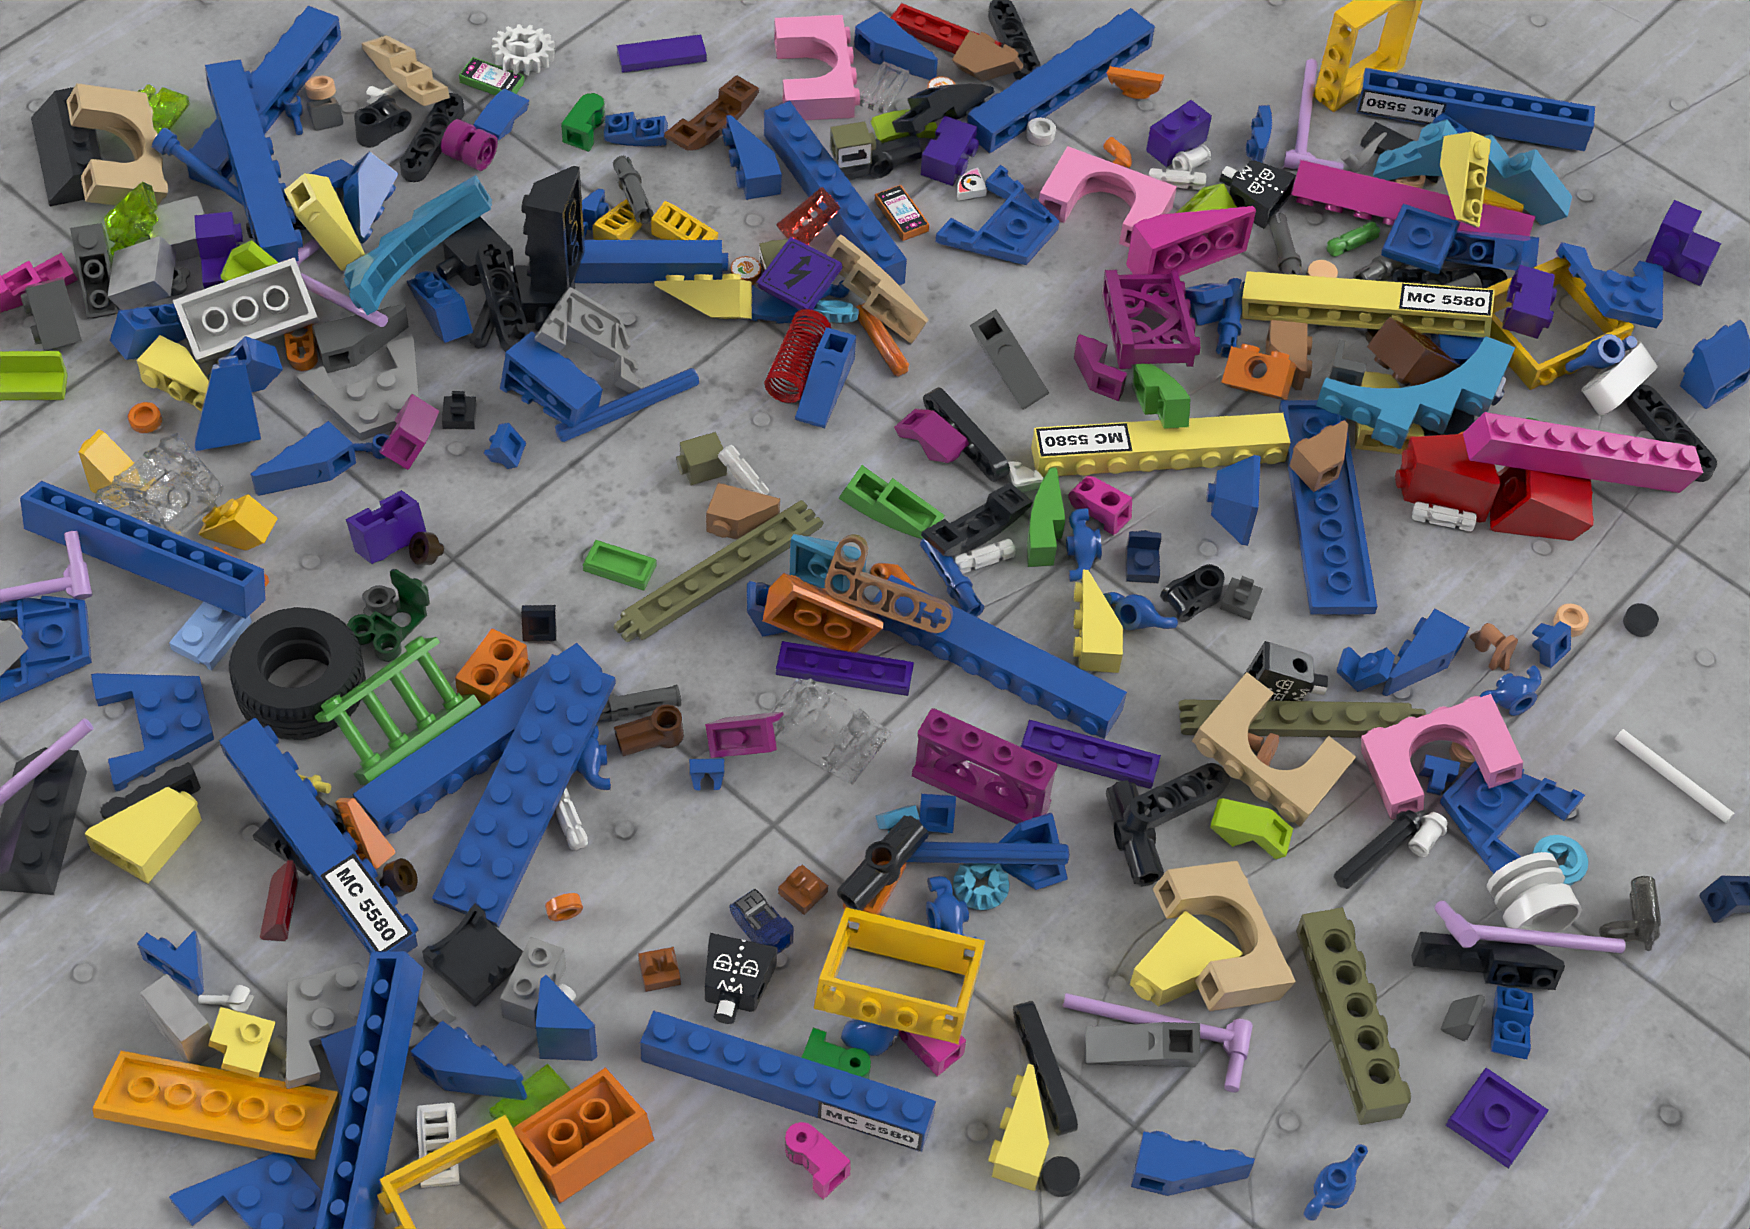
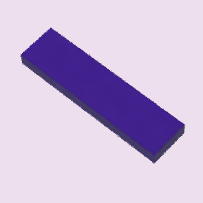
M782 641L776 666V675L908 696L914 662Z
M1030 719L1021 744L1022 748L1057 764L1119 781L1128 780L1137 786L1148 789L1153 787L1161 757L1158 754Z

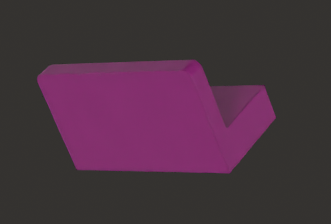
M773 712L725 717L705 724L710 758L776 751L773 722L784 719V713Z

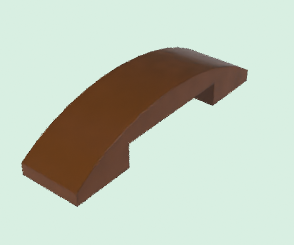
M738 75L734 76L719 88L718 98L690 121L682 118L664 133V138L687 151L697 150L712 143L722 135V129L726 128V116L731 115L738 120L758 95L759 87Z

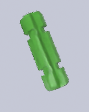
M1369 222L1363 225V228L1358 227L1340 235V237L1329 240L1326 250L1332 257L1341 255L1344 251H1350L1367 243L1366 240L1370 242L1377 239L1381 232L1380 227L1375 222Z

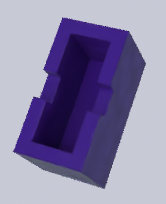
M1193 100L1186 102L1150 126L1146 151L1165 167H1168L1173 163V158L1178 152H1185L1188 149L1192 150L1207 141L1212 115Z
M944 116L935 132V135L939 136L937 141L931 139L922 154L920 175L953 186L958 176L965 174L969 157H974L978 150L979 140L976 139L977 127Z
M1519 264L1509 282L1506 301L1512 303V306L1505 309L1502 329L1538 339L1543 328H1549L1554 315V311L1550 310V306H1552L1557 294V288H1553L1554 274Z
M402 490L379 501L380 508L374 511L366 508L346 519L355 552L371 564L382 561L388 555L405 546H409L410 540L416 532H427L419 502Z

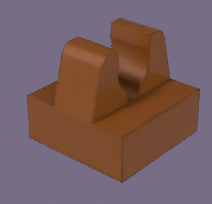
M803 864L798 866L778 887V894L803 915L828 893V885Z
M674 947L638 953L645 992L681 985Z

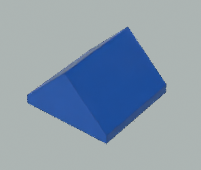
M547 975L543 976L540 979L536 1017V1034L540 1059L593 1061L598 1057L595 1024Z

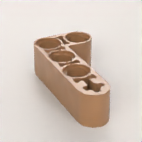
M847 535L839 542L825 579V589L829 596L931 633H940L949 627L953 611L948 602L862 572L869 548L866 540L860 535ZM849 542L856 543L861 549V556L857 559H849L844 554V545ZM838 574L847 576L850 581V588L845 591L836 589L832 582L833 577ZM870 585L877 586L882 592V599L877 602L869 601L864 594L865 588ZM903 596L910 598L914 603V610L909 613L899 611L896 606V600ZM921 602L926 603L924 611L934 613L936 608L941 609V616L946 618V620L940 619L938 624L933 623V616L924 612L921 619L917 618L916 615L921 608Z

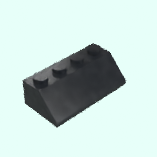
M74 87L54 91L31 117L49 206L85 200L81 175L91 159L103 160L96 129L71 126L67 99Z
M571 166L534 182L530 194H525L523 197L521 212L526 214L523 234L528 237L525 255L529 256L527 276L531 277L532 290L563 296L570 287L572 288L584 256L580 167Z
M43 747L16 762L12 777L47 748ZM79 750L66 751L4 803L0 817V891L54 895L87 774Z

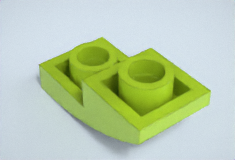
M911 109L888 112L872 117L870 122L877 139L885 143L908 136V132L896 133L892 122ZM930 122L925 125L926 129L923 132L915 134L917 138L934 139L937 125L935 122Z

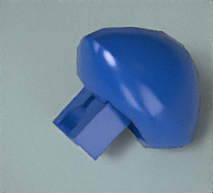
M852 1019L845 1024L841 1040L850 1049L859 1048L869 1056H880L893 1045L899 1030Z

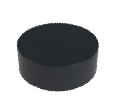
M1642 603L1631 605L1623 618L1625 628L1631 634L1639 637L1651 635L1659 622L1657 612L1651 606Z
M1064 1156L1053 1157L1044 1165L1041 1176L1042 1184L1046 1191L1054 1196H1068L1078 1186L1080 1170L1077 1164L1070 1158Z

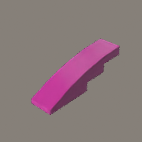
M62 252L36 267H33L31 262L27 261L2 276L0 274V313L23 305L21 294L26 293L25 286L60 277L64 278L66 286L77 281L76 275Z

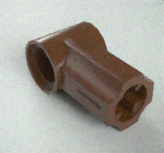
M661 705L650 716L615 726L614 733L623 757L656 746L663 748L678 746L684 738L682 715L679 709L673 705ZM664 725H674L671 728H662Z

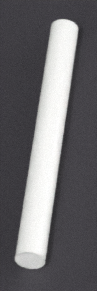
M1622 729L1616 736V741L1727 824L1735 814L1733 811L1626 730Z

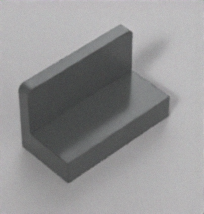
M1339 339L1328 378L1349 385L1361 386L1366 364L1342 358L1346 341Z

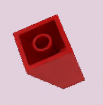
M1463 434L1411 437L1407 449L1402 452L1401 467L1395 473V483L1397 488H1401L1404 501L1413 504L1416 502L1427 503L1431 508H1433V505L1457 509L1461 514H1463V511L1476 514V522L1479 523L1486 522L1500 487L1495 464L1469 460Z
M1505 466L1497 473L1500 487L1490 509V530L1499 533L1573 541L1593 526L1591 479Z

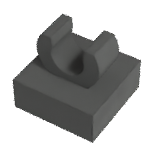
M1242 576L1240 580L1232 577L1222 599L1220 609L1251 620L1263 588L1253 585L1254 580Z

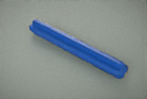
M689 368L599 406L575 428L562 422L555 426L556 435L561 442L568 441L695 387L699 384V376L693 368Z
M923 842L906 862L1066 865L1069 861L1070 852L1067 844Z

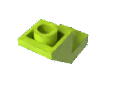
M1225 798L1217 800L1210 828L1232 847L1254 840L1274 859L1286 857L1293 828L1272 809Z

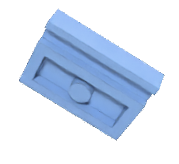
M203 602L169 642L172 651L198 664L206 665L207 669L212 671L252 622L249 615L245 619Z

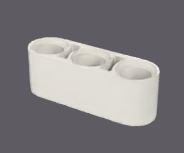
M1637 341V345L1634 348L1625 351V356L1619 363L1602 369L1581 391L1597 414L1602 416L1618 407L1658 366L1642 342Z

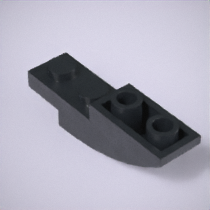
M976 83L940 85L925 89L907 98L911 110L892 122L896 133L908 132L909 135H915L923 132L926 129L925 125L938 121L944 116L956 120L961 119L967 115L966 111L984 104L985 98L995 91L992 86Z
M1419 932L1411 955L1413 966L1481 972L1484 975L1485 984L1556 990L1565 968L1563 960L1534 945L1478 940L1475 945L1466 948L1461 946L1451 933Z

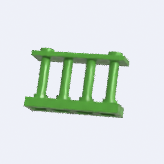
M423 636L415 638L405 646L407 650L405 653L343 697L335 695L321 705L323 711L314 716L318 722L335 720L361 759L359 763L361 768L353 773L360 785L368 784L481 706L474 694L461 695L460 693H455L428 651L440 643L437 637L424 639ZM415 660L419 662L444 700L442 703L444 708L435 715L432 712L428 713L401 672V670ZM389 679L417 720L415 722L417 728L408 734L400 732L373 691ZM360 699L363 700L389 739L387 743L389 748L381 754L373 753L345 711Z

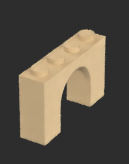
M77 83L67 99L71 126L104 130L115 134L130 147L135 160L129 163L91 159L81 175L85 202L144 209L159 206L162 199L167 196L168 183L164 180L163 158L159 155L158 151L152 148L157 131L153 127V109L149 106L147 93Z
M1246 672L1200 726L1192 742L1200 753L1220 763L1229 776L1234 779H1240L1248 785L1257 798L1268 801L1278 809L1284 819L1289 822H1295L1301 827L1345 773L1356 756L1328 736L1304 765L1296 769L1278 770L1262 763L1250 748L1248 728L1265 708L1274 693Z
M1238 861L1167 869L1153 887V891L1166 919L1180 917L1184 911L1191 915H1208L1226 924L1240 942L1243 952L1242 957L1210 961L1195 979L1209 1011L1278 1001L1294 985L1296 981L1292 970L1278 946L1277 939L1273 935L1263 915L1262 908L1258 904Z

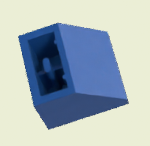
M1738 320L1729 327L1724 325L1712 338L1708 340L1704 338L1699 341L1692 350L1694 355L1691 361L1683 370L1685 374L1679 386L1707 409L1746 384L1750 379V338L1745 323L1742 320Z

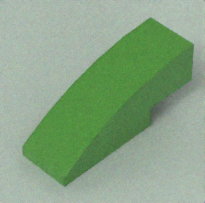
M1133 364L1132 388L1144 414H1157L1164 429L1189 427L1191 398L1185 389L1169 374L1153 364Z
M861 465L839 496L840 500L871 519L920 539H923L921 536L923 530L940 522L945 516L894 478L887 483L863 465Z
M1057 468L1049 469L1035 496L1027 539L1028 567L1054 566L1057 549L1056 539H1062L1065 514Z

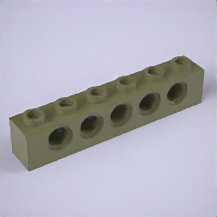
M1343 907L1302 914L1296 932L1359 1124L1364 1125L1402 1118L1407 1106L1411 1102L1410 1088L1407 1082L1401 1079L1398 1070L1400 1066L1398 1053L1395 1048L1390 1047L1387 1038V1021L1378 1012L1375 986L1373 983L1368 982L1365 973L1366 960L1362 951L1357 950L1354 941V924L1352 920H1347ZM1327 947H1334L1340 953H1334L1330 951ZM1337 978L1345 979L1351 985L1342 984ZM1348 1010L1358 1012L1361 1017L1352 1016ZM1359 1043H1366L1373 1050L1363 1049ZM1370 1076L1379 1077L1384 1084L1374 1082Z

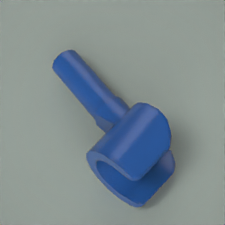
M297 95L296 102L288 103L285 97L283 99L285 114L293 120L296 134L302 135L303 129L300 116L303 114L301 98Z
M377 434L374 436L372 443H353L354 451L372 452L375 458L384 459L386 456L380 453V449L389 436Z

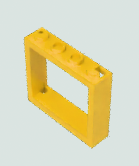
M1353 0L1335 11L1313 97L1334 113L1358 97L1365 68L1394 73L1402 69L1423 0ZM1388 12L1377 51L1349 68L1358 31Z
M1556 257L1534 267V269L1554 274L1553 287L1560 284L1605 333L1604 335H1616L1621 340L1631 336L1634 325L1629 322L1604 317L1584 291V288L1587 286L1581 278L1574 277L1568 270L1571 264L1566 257L1564 259ZM1512 277L1486 288L1495 289L1490 338L1515 347L1508 366L1529 390L1540 385L1546 386L1564 374L1570 375L1577 370L1568 372L1565 367L1566 363L1583 355L1591 342L1602 337L1595 338L1538 364L1509 330L1502 329L1503 323L1494 314L1512 305V303L1506 301L1508 286Z
M845 907L819 977L813 1009L959 1044L979 973L985 941ZM848 922L859 923L858 930L849 928L850 923ZM847 947L965 975L957 1006L952 1007L837 979ZM965 949L975 951L974 956H965ZM951 1015L954 1017L953 1020L945 1019V1016Z
M506 1115L379 1179L382 1193L378 1194L377 1197L385 1214H394L399 1224L394 1229H416L399 1193L498 1143L543 1229L566 1228Z

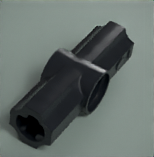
M916 135L904 136L882 143L880 139H875L876 150L872 151L871 164L840 169L848 180L869 174L873 178H883L891 173L895 166L922 158L919 139Z
M1124 780L1116 782L1106 790V797L1114 819L1113 832L1115 842L1119 851H1124L1134 884H1139L1141 887L1153 885L1164 875L1155 846V828L1146 832H1138L1131 829L1124 821L1123 814L1126 807L1134 797L1139 796L1136 784Z
M904 815L881 841L874 842L867 848L863 862L837 889L838 897L849 908L863 911L884 886L891 885L898 880L900 868L929 837L928 830L911 815ZM882 861L889 862L883 866L877 865L879 862Z

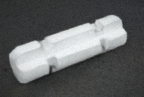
M1151 168L1148 175L1177 186V188L1188 189V186H1192L1194 190H1201L1206 185V174L1204 172H1194L1193 175L1190 174V171L1166 169V172H1162L1160 168Z
M729 445L718 454L719 459L725 466L727 464L730 466L728 470L744 489L748 488L749 491L768 495V487L763 481L759 483V476L744 458L740 459L738 457L740 453L733 445Z
M1416 502L1412 511V519L1415 521L1425 522V520H1430V524L1450 528L1460 526L1459 529L1465 531H1473L1476 524L1475 513L1463 511V514H1461L1457 509L1433 505V508H1431L1429 504L1423 502Z
M1002 540L997 542V546L993 543L969 551L970 555L963 553L956 555L953 559L962 574L970 572L971 567L976 570L999 562V558L1006 560L1014 557L1016 549L1012 540Z
M565 788L555 809V814L564 835L567 837L566 840L570 849L577 851L588 845V838L581 827L582 824L573 802L569 799L570 795L567 788Z

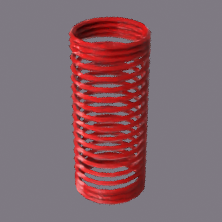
M802 309L795 313L764 381V387L768 394L780 402L795 403L800 401L814 359L812 355L815 356L816 352L814 351L817 350L816 347H818V343H820L824 334L822 329L812 323L797 321L809 320L815 322L824 331L826 327L831 328L829 320L815 310ZM800 316H809V317H813V318L819 320L820 322H818V321H816V320H814V319H811V318H806V317L799 318V317H800ZM799 324L811 325L817 328L822 333V335L818 333L815 329L802 325L799 326ZM802 328L809 329V330L815 332L817 335H815V334H813V333H811V332L805 331V330H803ZM774 378H776V379H777L778 381H780L782 384H784V385H786V386H789V387H792V388H798V390L788 389V388H786V387L780 385ZM780 378H782V379H784V380H786V381H788V382H791V383H793L794 385L788 384V383L782 381ZM771 379H772L773 382L776 383L780 388H782V389H784V390H786V391L799 392V393H797V394L786 393V392H784V391L778 389V388L772 383Z

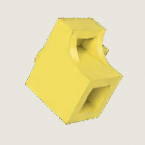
M220 1007L208 1046L224 1054L222 1069L258 1078L276 1022Z

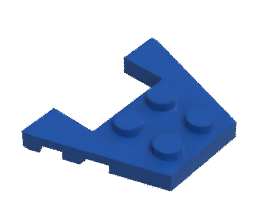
M999 165L986 179L985 185L988 191L1006 201L978 231L950 218L936 233L935 242L1027 265L1057 232L1060 221L1036 198L1032 199L1024 191V186L1018 180L1013 181L1008 176V170L1004 166Z
M1561 242L1556 250V254L1560 259L1566 257L1571 264L1568 270L1574 277L1581 278L1587 286L1584 288V291L1604 317L1651 328L1659 326L1663 320V267L1661 265L1638 261L1633 268L1635 276L1628 277L1620 275L1613 270L1603 271L1594 269L1584 247Z
M42 595L41 599L24 598L0 603V620L18 617V627L23 633L21 637L28 646V649L20 656L21 667L6 670L0 676V703L92 663L88 610L85 600Z
M91 674L98 707L134 698L143 739L144 750L108 759L115 792L127 788L128 782L141 775L145 778L156 772L155 767L172 758L176 761L214 740L200 676Z
M1475 761L1443 794L1440 803L1494 874L1506 864L1521 857L1498 838L1534 800L1565 821L1579 806L1585 795L1575 789L1569 792L1556 786L1557 782L1547 778L1541 781L1524 774V769H1522V777L1520 779L1488 788Z
M275 1152L170 1195L169 1198L191 1226H194L226 1201L249 1229H315L323 1191L291 1155Z

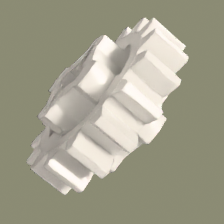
M517 24V28L512 29L507 26L506 33L498 31L497 38H492V58H495L496 65L503 64V71L511 68L515 75L519 71H524L525 75H529L532 70L540 73V67L548 68L549 62L554 61V41H551L550 34L543 35L542 28L535 31L532 25L525 29L520 24Z

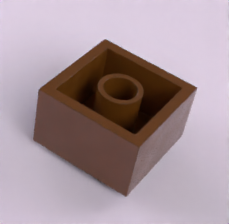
M1388 317L1367 346L1376 355L1374 361L1387 370L1391 368L1394 371L1392 377L1404 386H1408L1409 383L1411 386L1425 384L1444 377L1461 366L1425 334L1391 317Z

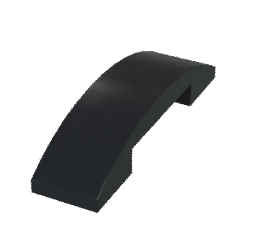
M1010 482L990 493L985 504L951 523L943 519L923 530L921 536L943 556L960 555L983 545L1000 534L1032 506L1033 501Z

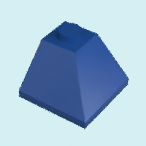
M1257 455L1218 470L1214 483H1208L1206 502L1212 503L1211 516L1241 545L1246 546L1249 544L1259 508L1261 456Z

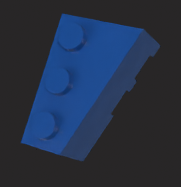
M531 331L506 351L500 389L506 393L513 390L523 395L521 401L527 404L534 401L545 407L543 408L545 414L575 428L599 407L603 388L599 386L595 379L588 377L580 371L569 358H564L560 353L536 341V334Z

